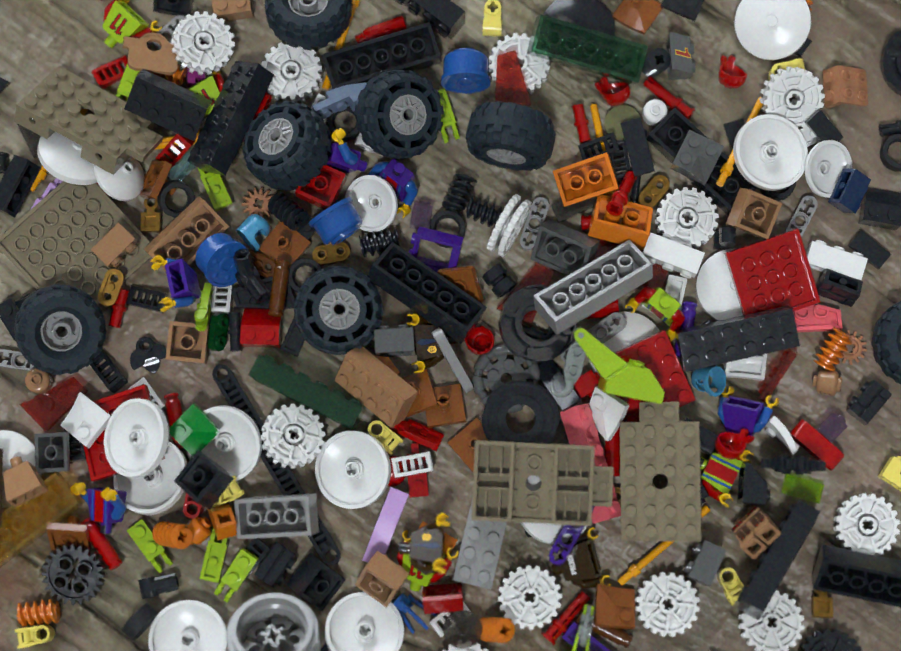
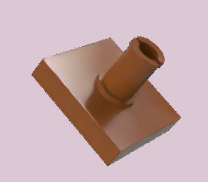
M152 161L144 178L143 190L138 196L157 199L162 186L169 182L166 180L172 164L166 161ZM177 188L171 189L168 193L173 195Z
M279 222L262 242L259 251L275 260L288 261L291 266L300 259L312 243L297 231L290 230L283 222Z
M474 266L438 270V274L480 303L484 301Z
M427 369L402 378L418 391L406 417L438 406Z
M454 384L433 388L438 406L425 411L428 428L465 423L466 417L461 385Z
M478 418L474 419L448 442L450 447L472 472H474L475 440L488 441L482 423Z
M69 516L67 524H47L46 530L51 551H56L59 545L63 548L65 543H68L71 547L73 542L76 543L77 547L83 543V549L85 550L89 546L91 547L87 525H79L80 519L78 517Z

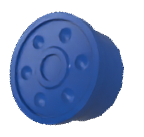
M459 48L444 57L443 75L441 77V85L444 89L455 93L470 94L489 88L491 84L489 60L485 54L472 48Z
M351 197L333 204L308 223L311 228L314 227L325 245H337L360 230L359 226L362 224V218L352 204L353 199Z
M213 234L200 244L196 252V265L213 286L227 287L237 282L235 277L237 270L233 260L235 252L248 249L228 234Z

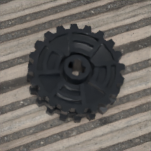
M822 629V633L814 631L813 636H807L805 638L807 642L801 643L799 646L802 649L801 651H862L860 646H855L856 640L854 638H848V633H840V630L832 629L831 631L830 629Z

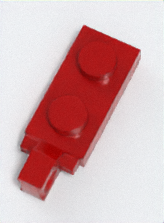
M399 16L363 30V33L355 36L356 43L359 44L407 29L404 18Z
M411 419L409 421L403 420L392 428L389 427L395 433L434 451L438 450L444 434Z
M419 443L411 444V454H407V456L419 453ZM422 457L423 468H427L426 458ZM414 458L415 468L418 470V459ZM410 459L406 460L408 471H412ZM427 472L408 475L409 498L429 496Z

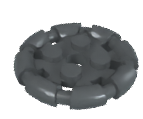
M505 344L494 346L489 353L481 355L474 365L473 369H475L474 376H472L473 390L481 398L480 402L486 405L490 395H487L484 390L489 387L493 392L504 383L501 381L503 374L511 375L512 381H526L528 379L532 380L531 383L539 385L541 380L539 378L540 368L538 363L514 356V361L506 359L507 354H514L509 351ZM496 357L498 362L492 365L490 360ZM524 362H526V364L529 367L525 371L521 367V364H523ZM482 371L488 372L487 379L481 377ZM514 405L508 410L507 413L518 412L522 410V407H524L525 405Z

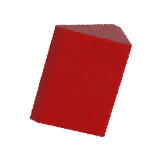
M462 582L423 586L424 614L464 611Z

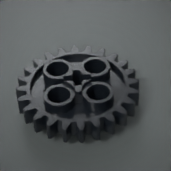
M792 455L775 456V458H761V468L774 469V471L781 472L782 474H791L793 470L795 475L811 474V471L825 472L826 462L795 455V459H792Z
M75 542L72 543L71 547L68 543H65L63 548L60 545L57 546L56 551L52 550L50 556L45 558L46 563L42 565L46 569L41 573V575L46 576L42 583H48L45 589H52L53 591L50 596L57 594V601L64 598V604L68 600H71L72 605L77 600L80 605L83 604L84 599L89 602L91 596L95 598L98 594L97 592H100L102 589L101 585L105 583V580L102 578L106 575V572L101 571L105 565H99L102 557L95 558L97 551L90 553L91 547L89 546L85 550L83 549V543L79 547L76 546ZM76 558H78L79 562L74 573L76 577L72 581L71 589H69L68 586L73 576L72 570L76 565ZM63 559H68L71 565H66ZM82 564L87 565L90 570H84ZM58 577H63L66 583L60 582ZM77 582L82 583L85 588H79Z

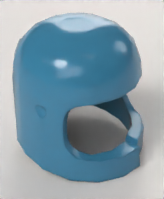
M252 214L244 220L236 231L251 249L258 251L260 245L255 238L259 234L268 236L270 225L262 216Z
M718 366L696 369L692 372L691 382L698 391H706L710 396L717 397L725 389L726 374ZM709 375L712 377L711 385L708 383ZM711 388H717V391L713 392Z

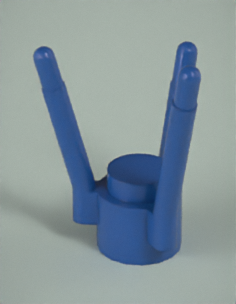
M404 593L401 594L393 605L399 611L402 620L410 632L413 634L415 631L404 615L407 612L425 630H428L429 627L411 609L413 607L412 603L424 610L423 604L414 599L410 594L408 596Z

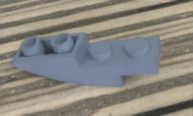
M355 83L325 92L326 100L312 105V110L322 119H326L338 111H344L349 106L354 112L355 106H358L359 102L358 95L361 90L365 89L367 84Z

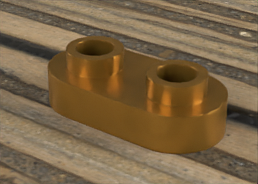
M664 175L655 176L640 193L638 198L639 204L654 208L669 189L670 182L668 178ZM661 183L663 188H657L656 184ZM648 197L651 199V202L646 203L644 199Z
M343 242L334 246L332 244L321 245L313 250L312 257L319 265L340 263L348 260L350 249ZM340 248L344 250V253L341 255L337 253V250ZM320 252L325 253L323 258L318 257Z
M110 269L104 276L98 292V300L104 306H112L118 299L124 283V275L120 270ZM113 275L118 276L117 282H112L111 277ZM106 293L111 294L112 297L110 300L105 299L104 296Z

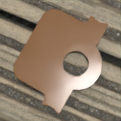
M147 33L141 38L123 37L124 44L122 48L128 49V66L132 70L141 71L144 69L151 73L166 75L176 73L178 62L175 59L176 53H172L174 45L169 43L164 36L157 33ZM157 42L160 44L161 49L152 51L147 48V43Z

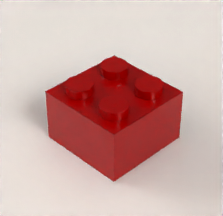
M328 165L323 166L320 170L321 173L316 178L311 179L309 184L304 187L298 186L295 191L296 197L324 210L335 204L347 177L345 173Z

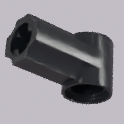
M176 573L138 580L142 599L179 590V581Z

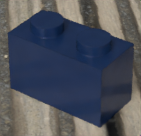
M843 168L828 202L843 213H856L868 190L871 179L857 169Z

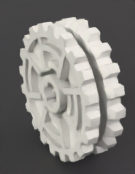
M197 11L194 12L193 16L188 14L184 20L181 19L172 34L171 44L174 45L172 53H176L175 59L177 62H182V68L188 67L189 72L197 71L198 75H202L203 72L211 75L212 71L218 72L221 67L227 64L233 54L232 48H234L235 42H232L231 39L234 38V35L229 33L230 26L224 25L225 20L223 18L217 19V15L214 13L210 16L207 11H204L203 14H199Z
M513 33V37L507 35L504 37L503 42L499 40L497 48L493 47L492 53L489 56V73H492L491 80L492 82L496 81V87L498 89L502 87L505 94L511 92L512 96H516L518 93L521 97L525 96L526 92L533 94L535 88L539 90L542 82L545 83L547 80L546 77L549 74L550 57L547 56V49L542 48L543 43L541 41L536 42L534 36L528 38L526 33H523L522 36ZM516 62L522 64V67L516 66Z
M282 42L278 43L279 47H272L271 53L265 54L266 61L261 63L264 68L274 74L267 89L268 93L274 95L277 101L280 99L283 102H297L300 100L303 103L306 101V97L312 98L313 91L318 92V84H322L321 75H323L320 59L314 50H304L303 47L298 46L294 48L287 44L284 45Z
M789 66L786 67V70L780 68L777 70L778 74L772 73L770 75L771 79L769 81L765 80L764 85L766 87L761 89L760 93L763 94V97L760 98V103L764 104L761 108L762 112L781 116L792 122L797 128L799 126L805 128L807 125L804 122L819 108L824 106V103L821 102V99L825 98V94L821 93L823 86L817 83L819 79L814 77L810 71L800 67L792 68ZM794 95L795 99H792V102L789 101V98Z
M683 187L681 191L678 188L674 189L672 194L668 193L665 200H661L658 205L660 208L656 210L655 215L658 217L655 219V224L659 225L656 229L657 233H662L664 238L698 249L701 243L705 245L709 241V238L715 233L713 230L718 226V223L715 222L719 218L718 213H715L717 209L716 204L712 205V198H706L704 191L698 193L697 188L688 190L687 187ZM685 215L688 216V219H689L688 223L685 222V219H684V216H685Z
M515 194L512 196L495 224L487 244L488 250L494 251L498 248V255L504 257L509 252L527 219L532 204L531 201L526 199L521 203L520 195Z
M291 403L290 407L282 405L279 410L275 409L271 415H268L261 429V439L264 441L262 449L267 450L266 456L268 458L272 457L274 464L279 462L283 468L286 465H290L291 469H295L297 465L301 468L306 463L310 464L320 453V449L325 442L323 441L325 432L322 431L324 425L318 422L320 417L313 415L312 409L305 410L304 405L296 407L295 403ZM292 433L296 435L294 439L290 438Z
M866 493L859 494L858 497L856 495L849 497L850 501H843L841 503L843 507L836 510L838 516L833 518V521L836 522L833 531H837L838 535L835 538L836 540H841L840 546L848 548V550L871 555L875 554L876 556L884 554L883 550H890V544L896 543L895 535L900 532L897 529L900 520L895 518L897 511L891 510L893 505L885 503V498L883 497L876 498V494H868L867 496ZM869 522L870 525L868 527H870V529H863L862 526H864V524L862 523Z
M526 565V569L518 567L517 572L511 571L508 573L510 577L503 579L504 586L499 587L502 595L498 597V601L502 602L500 610H505L506 612L504 617L511 618L514 625L516 623L520 624L521 629L528 626L529 630H534V626L542 628L544 622L548 624L552 622L550 618L557 616L556 608L561 607L558 599L562 598V594L558 593L560 585L554 583L556 578L554 576L549 577V571L544 570L542 572L539 566L531 569L530 565ZM527 592L530 594L534 593L535 597L533 598L535 601L532 603L531 601L526 602L524 599L526 596L524 595Z
M660 572L658 577L651 575L650 581L644 580L642 582L643 588H638L639 596L635 597L638 605L635 606V611L639 612L638 620L644 621L643 626L651 628L650 632L654 634L659 632V635L664 637L668 633L669 636L673 637L676 632L679 634L685 633L684 628L690 629L692 627L691 621L697 620L698 617L695 616V613L700 611V607H697L700 599L695 597L697 590L690 587L692 583L689 580H683L684 576L678 575L675 577V573L669 572L666 575L665 572ZM667 599H669L671 608L667 607V610H665V605L662 603L663 601H667Z
M776 590L759 621L745 612L738 615V619L741 620V624H738V629H742L743 633L740 635L742 638L747 639L746 644L748 646L753 645L755 651H789V646L795 647L797 645L795 640H800L802 637L799 634L800 630H804V626L801 625L804 616H800L799 612L802 609L795 606L796 600L794 598L789 600L788 594L782 593L780 595L779 591ZM768 618H769V619H773V618H774V622H773V624L775 625L774 627H773V626H769V627H768V625H767V624L769 623V621L767 620Z

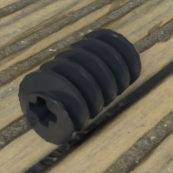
M663 48L653 49L641 59V71L646 76L651 77L661 74L671 63L670 54Z
M455 174L454 179L456 181H451L452 187L448 188L449 194L445 195L447 201H443L442 206L446 210L454 211L462 217L463 215L459 210L466 209L462 203L469 202L465 196H472L468 189L474 190L475 187L471 185V182L477 183V181L464 174Z
M283 192L275 193L268 202V211L278 218L280 222H283L285 226H288L290 230H299L308 222V212L304 211L303 208L299 207L298 204L294 203Z
M474 195L471 196L466 208V218L470 219L473 215V221H478L480 218V224H484L487 221V227H491L494 224V228L502 213L501 206L495 210L494 203L488 207V201L486 200L484 204H481L480 197L475 202Z
M397 228L394 229V234L388 229L385 236L382 230L379 231L378 237L374 232H372L371 238H369L367 233H364L363 239L359 235L361 252L364 257H367L368 252H370L371 256H374L375 250L381 255L383 249L386 250L392 242L399 246Z

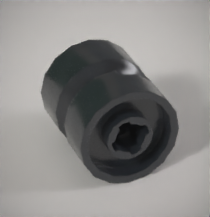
M501 262L493 266L482 276L488 286H492V292L498 299L506 295L517 285L515 279L511 275H507V269Z

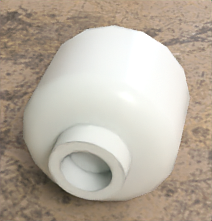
M653 99L648 101L642 111L643 120L650 126H657L667 116V106L661 100Z

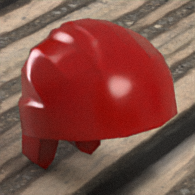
M722 55L718 73L719 83L728 89L739 88L746 81V72L734 65L736 60L734 56H729L727 60V57Z
M602 77L600 82L595 83L596 89L610 106L622 105L630 97L631 89L626 82L609 84L607 77Z
M741 429L739 434L723 432L717 437L715 448L722 457L735 460L742 455L746 445L754 440V436H747L748 429Z

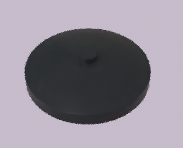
M555 0L543 15L540 27L541 41L550 57L558 63L573 68L591 66L603 59L611 49L615 37V22L610 10L600 0Z

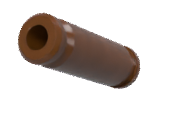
M276 260L268 314L274 317H282L290 262Z
M581 610L576 620L577 624H580L583 610ZM593 614L592 632L618 645H623L624 648H628L633 638L632 633L629 634L626 630L619 628L595 627V615Z

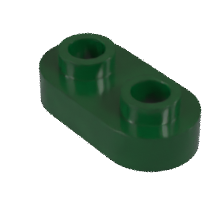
M215 313L210 318L207 344L211 351H222L226 346L229 321L223 313Z

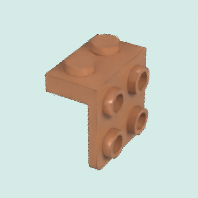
M837 65L822 71L825 108H833L841 104L861 107L868 105L867 76L864 69Z

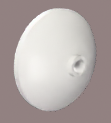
M824 140L816 144L809 152L805 163V177L808 186L816 195L830 198L843 168L852 169L850 153L843 144L834 140Z
M130 157L114 175L94 165L95 178L102 190L110 197L120 201H129L136 198L142 192L144 172L137 159Z
M376 175L361 176L351 183L345 198L351 197L353 199L352 204L362 218V224L359 226L360 229L367 232H377L387 228L393 222L398 208L396 193L392 186L385 179Z

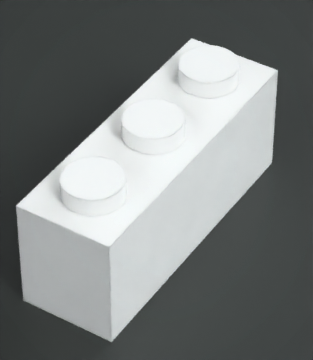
M651 232L642 252L652 265L656 263L662 265L664 270L671 272L675 270L680 272V275L685 278H695L705 254Z
M815 240L809 244L806 255L811 269L824 272L828 268L854 279L862 280L868 260L863 257V254L858 252L849 253L839 246L830 247L821 240Z

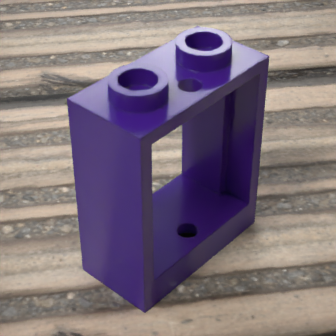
M419 226L417 233L413 232L411 244H414L413 249L409 250V254L435 272L443 268H454L458 265L464 237ZM421 239L453 247L449 264L418 256Z

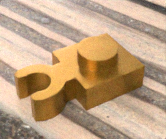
M147 199L144 200V207L147 209V212H141V232H161V213L156 212L159 208L157 199L154 200L155 204L152 207L148 206L149 201Z
M814 590L817 597L811 598L812 618L832 619L833 598L827 597L828 592Z

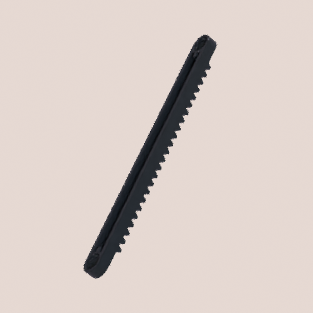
M224 364L217 365L212 371V376L229 406L238 408L248 414L262 435L261 429L264 423L232 370ZM221 369H225L228 373L227 377L223 380L217 377V373ZM262 449L260 457L282 494H306L289 465L283 468L279 462L274 464L273 458L266 456L267 450ZM318 515L319 533L308 535V538L325 564L336 565L341 559V552ZM329 550H334L337 554L336 559L332 562L326 559V553Z

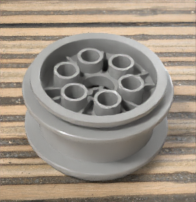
M266 593L256 596L241 605L228 623L226 640L229 651H280L281 648H283L281 651L321 650L319 626L314 612L306 603L287 594ZM249 640L254 643H245V641Z

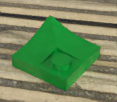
M195 403L169 428V434L192 456L198 450L202 451L220 432L211 419Z

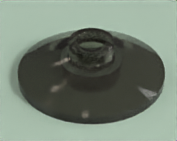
M457 611L446 619L443 626V634L451 646L459 649L469 648L479 641L482 635V623L478 616L470 611ZM461 630H467L466 634H460Z

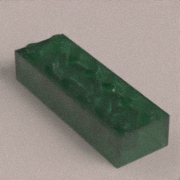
M540 14L535 19L526 54L633 85L639 83L648 46Z
M267 354L264 357L258 355L248 374L249 377L352 431L356 430L365 412L361 402L353 398L349 401L345 399L346 396L335 389L333 392L329 391L326 384L318 380L314 383L311 381L310 376L302 372L294 373L295 370L285 363L277 364L278 361Z

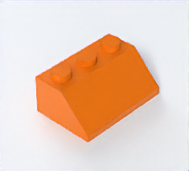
M607 152L553 171L564 207L619 189L616 174Z
M603 194L597 196L590 220L588 236L617 244H623L631 240L638 249L644 250L650 235L653 208L628 201L623 206L622 214L613 216L606 209V205L611 201V197Z

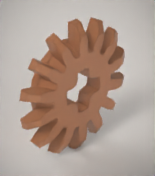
M262 187L259 192H257L256 188H253V194L247 191L250 197L243 196V199L247 200V203H242V206H247L243 212L249 211L248 216L258 214L263 217L266 214L269 218L268 202L272 197H268L270 191L267 190L263 193L264 188ZM256 199L264 201L262 208L259 209L253 206L256 203Z
M847 330V334L851 337V345H854L855 348L852 349V353L841 351L844 354L842 363L845 364L847 359L849 364L852 365L853 359L858 363L857 357H865L861 352H867V349L862 348L863 345H866V342L861 343L860 341L863 338L862 335L857 338L856 331H854L853 335H850V330Z

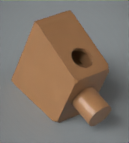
M19 456L10 460L12 468L3 473L5 495L8 503L17 507L48 492L47 486L34 465L28 461L23 462Z

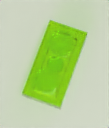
M785 474L781 494L820 504L824 485Z

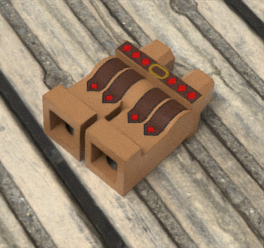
M752 505L743 518H738L734 522V527L732 528L740 542L739 546L753 559L767 548L765 543L770 545L781 534L770 516L757 505ZM773 530V534L770 537H767L769 532ZM757 544H760L759 547L755 551H753L754 547Z

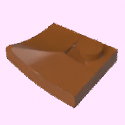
M623 0L613 14V19L644 35L663 8L660 7L661 4L656 0Z
M597 583L595 627L634 629L635 589L618 588Z

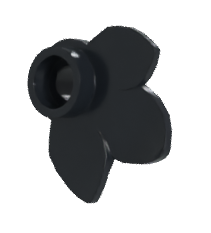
M150 337L140 338L136 343V350L130 356L132 369L136 370L144 366L146 370L155 374L160 366L159 359L166 358V348L161 344L155 343ZM145 343L149 344V348L147 350L143 349V345Z

